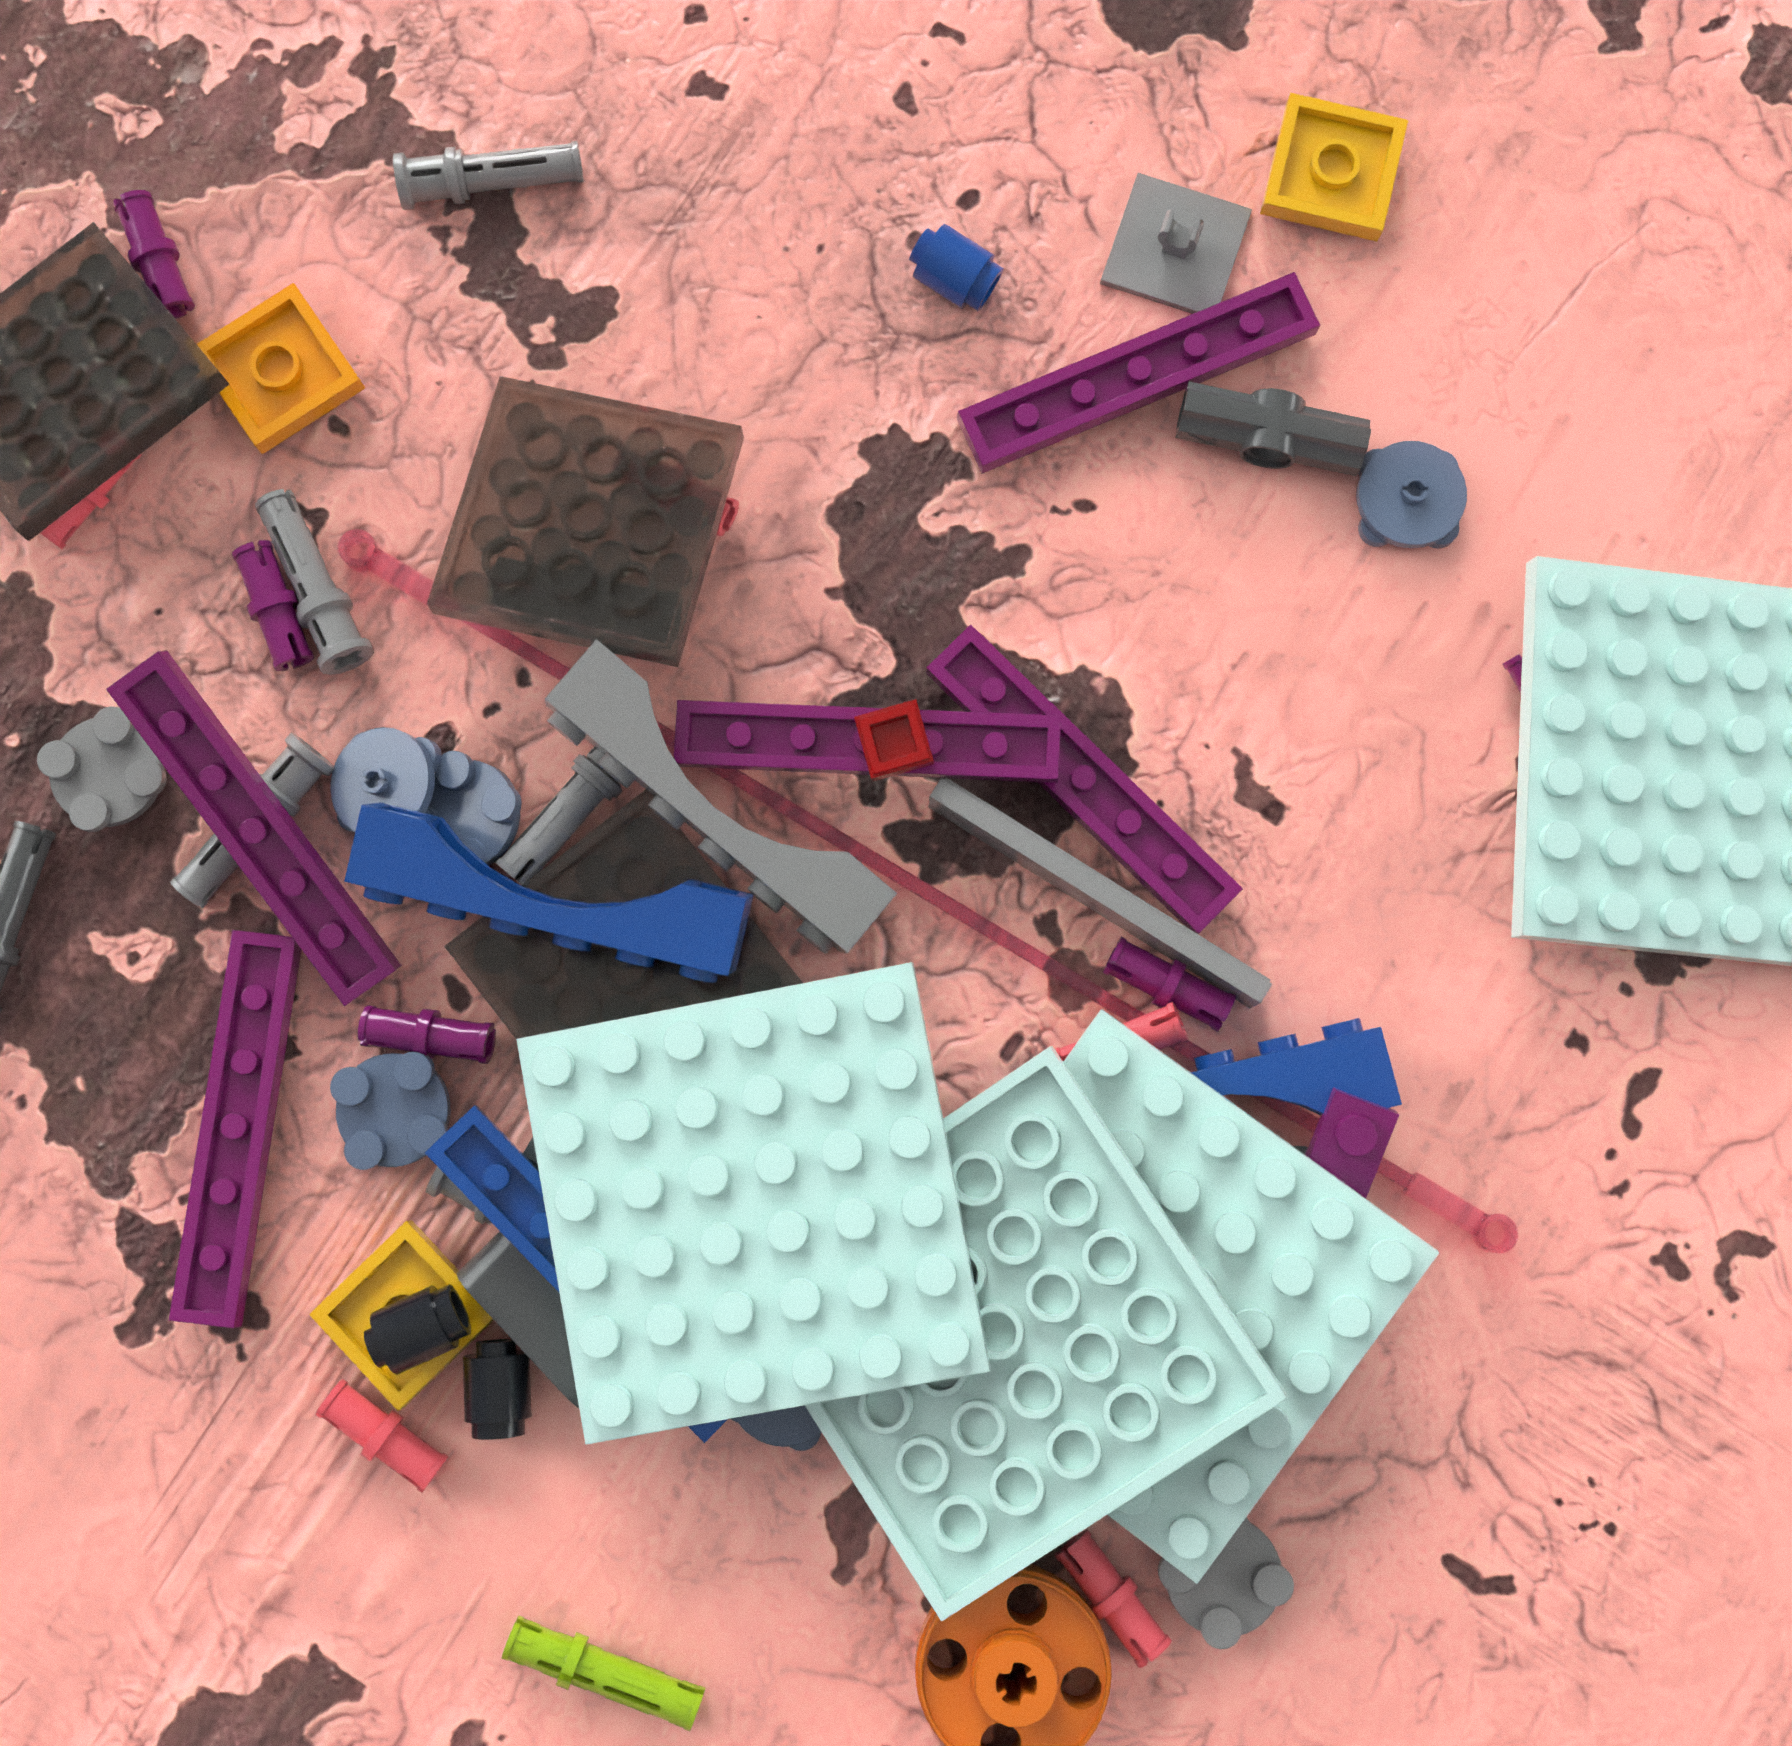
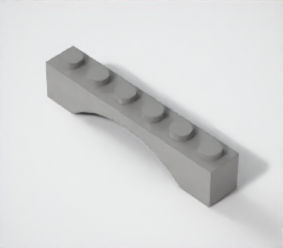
M597 639L545 698L546 706L554 712L547 720L551 726L576 746L585 738L600 750L604 756L598 764L609 775L626 788L634 780L654 796L648 806L658 816L676 830L684 822L687 823L704 838L698 848L708 858L726 872L734 864L737 865L754 880L747 889L775 913L784 905L803 922L797 928V931L824 954H827L832 947L836 948L839 952L848 953L896 896L897 893L849 852L814 851L781 844L744 828L716 809L688 781L669 752L653 713L647 681Z

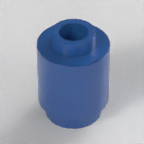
M945 223L936 232L927 228L918 239L909 257V261L916 264L913 278L961 309L968 305L976 311H980L992 294L1004 271V268L993 262L994 254Z

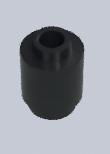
M449 1284L438 1290L431 1285L372 1312L370 1315L371 1328L364 1331V1341L369 1355L377 1367L382 1368L387 1365L394 1374L399 1375L459 1346V1339L471 1334V1324L466 1308L452 1285Z
M491 1339L476 1342V1353L463 1356L464 1421L471 1423L472 1438L493 1440L524 1435L525 1419L532 1416L530 1358L522 1350H516V1343L512 1339Z

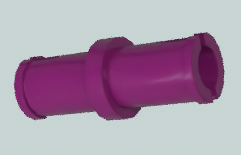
M132 190L121 194V199L116 198L113 201V207L119 216L131 247L127 254L131 267L134 271L141 273L153 303L156 317L161 320H173L187 315L186 311H192L195 304L189 296L177 265L180 253L174 240L166 237L151 193L146 190Z
M259 540L257 543L259 550L255 551L253 542L246 543L236 548L232 552V557L238 565L251 600L247 605V611L250 619L260 624L273 659L274 669L276 671H287L289 669L287 663L290 661L293 669L306 665L314 659V655L296 618L295 610L299 601L293 590H287L273 552L272 542L269 540Z
M1122 936L1118 940L1102 972L1106 975L1110 974L1152 996V1004L1160 1008L1173 1002L1177 1010L1210 1026L1216 1032L1220 1030L1223 1022L1227 1019L1236 999V995L1227 993L1186 972L1187 965L1177 959L1169 963L1128 942Z
M367 1005L359 1020L358 1041H360L361 1046L365 1047L376 1046L419 1052L429 1056L431 1059L438 1055L488 1064L495 1048L496 1029L494 1028V1023H478L443 1018L439 1010L423 1009L420 1014Z

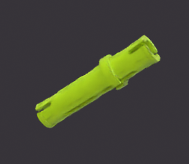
M519 1615L517 1617L501 1659L527 1666L542 1672V1674L558 1679L556 1686L569 1690L570 1686L573 1685L589 1690L609 1700L666 1720L690 1732L706 1687L680 1680L629 1658L605 1651L603 1648L587 1643L589 1636L576 1632L575 1636L572 1637L543 1627L536 1622L525 1619L523 1616Z

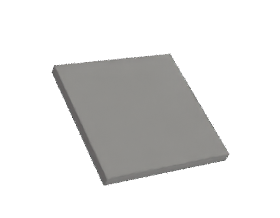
M1138 173L1100 284L1191 314L1218 304L1222 301L1252 209Z

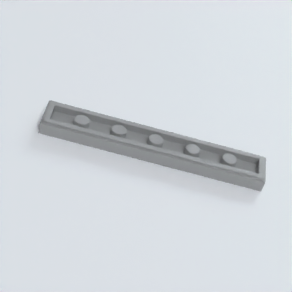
M941 778L930 794L928 808L1171 960L1177 959L1186 964L1187 970L1211 985L1236 995L1235 1000L1248 1008L1260 1004L1272 986L1270 979L950 779Z

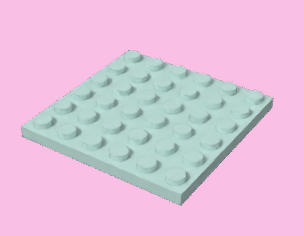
M1536 556L1526 563L1511 938L1792 966V588Z
M914 963L899 964L516 1039L585 1445L990 1372L989 1355Z
M1101 1009L1063 1062L1287 1393L1286 1400L1108 1514L1113 1520L1198 1584L1438 1256L1439 1252L1169 1056Z
M1049 1046L943 1118L989 1355L990 1372L805 1405L941 1622L1287 1399L1286 1391L1053 1046Z

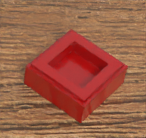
M916 699L854 717L872 782L934 765Z

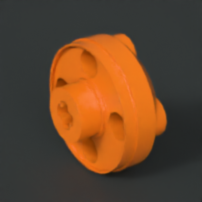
M1030 1564L942 1622L933 1607H931L917 1638L915 1679L924 1715L935 1734L946 1746H986L981 1741L982 1736L990 1726L996 1723L1013 1727L1018 1732L1017 1738L1011 1746H1084L1096 1731L1106 1709L1111 1688L1112 1666L1109 1647L1102 1627L1084 1597L1065 1580L1041 1569L1037 1565ZM1022 1584H1032L1043 1591L1041 1605L1029 1614L1014 1612L1007 1605L1010 1592ZM942 1639H952L964 1647L965 1654L956 1666L941 1668L929 1659L928 1653L930 1648ZM1013 1663H1022L1025 1670H1017L1014 1680H1005L1003 1678V1674H1010ZM1077 1667H1085L1092 1670L1096 1674V1680L1088 1693L1081 1696H1072L1065 1693L1061 1688L1062 1680L1070 1670Z

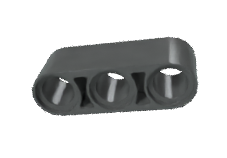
M499 1231L457 1272V1277L471 1296L558 1390L579 1408L560 1293Z

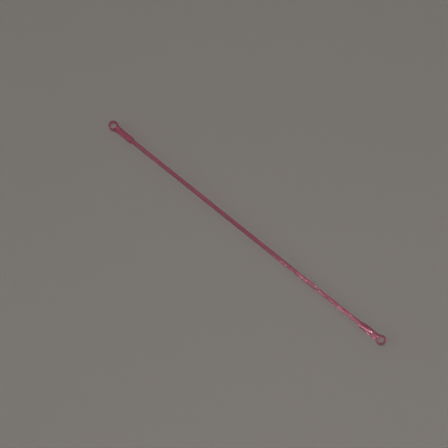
M353 529L344 533L340 538L338 553L346 565L353 571H370L430 608L439 607L560 681L570 670L569 667L445 594L443 586L381 550L368 532L361 529ZM358 543L369 544V549L365 556L359 559L350 558V551L354 545ZM657 721L666 745L674 749L675 731ZM706 768L844 852H849L862 863L1123 1020L1130 1021L1145 1015L1143 1012L738 769ZM1191 1041L1180 1042L1170 1046V1048L1195 1062L1194 1058L1211 1054ZM1251 1096L1314 1134L1319 1121L1318 1117L1295 1104L1264 1096ZM1382 1158L1377 1170L1379 1174L1403 1187V1194L1470 1233L1475 1244L1481 1250L1488 1253H1505L1515 1246L1518 1239V1230L1514 1221L1503 1214H1487L1417 1171L1411 1174L1386 1158ZM1493 1221L1498 1222L1504 1230V1238L1496 1246L1492 1245L1486 1237V1228Z

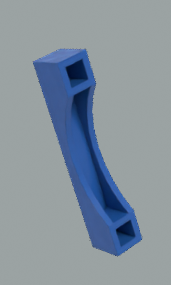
M381 802L361 805L344 882L364 886L363 896L371 900L400 905L403 904L405 896L428 902L426 912L439 917L465 920L467 912L490 917L489 927L500 932L527 936L530 927L554 933L552 943L564 948L591 951L592 943L617 949L615 958L622 962L653 967L655 959L680 964V975L710 983H716L719 974L729 976L737 969L754 897L752 893L690 879L662 893L624 902L587 903L554 898L523 887L490 868L462 843L444 818Z
M1360 1018L1323 1026L1321 1028L1325 1040L1300 1046L1296 1033L1258 1042L1259 1056L1235 1061L1232 1049L1196 1057L1194 1061L1197 1071L1191 1072L1221 1095L1264 1096L1299 1105L1320 1116L1324 1114L1333 1087L1386 1108L1402 1105L1382 1028L1375 1027L1363 1030Z

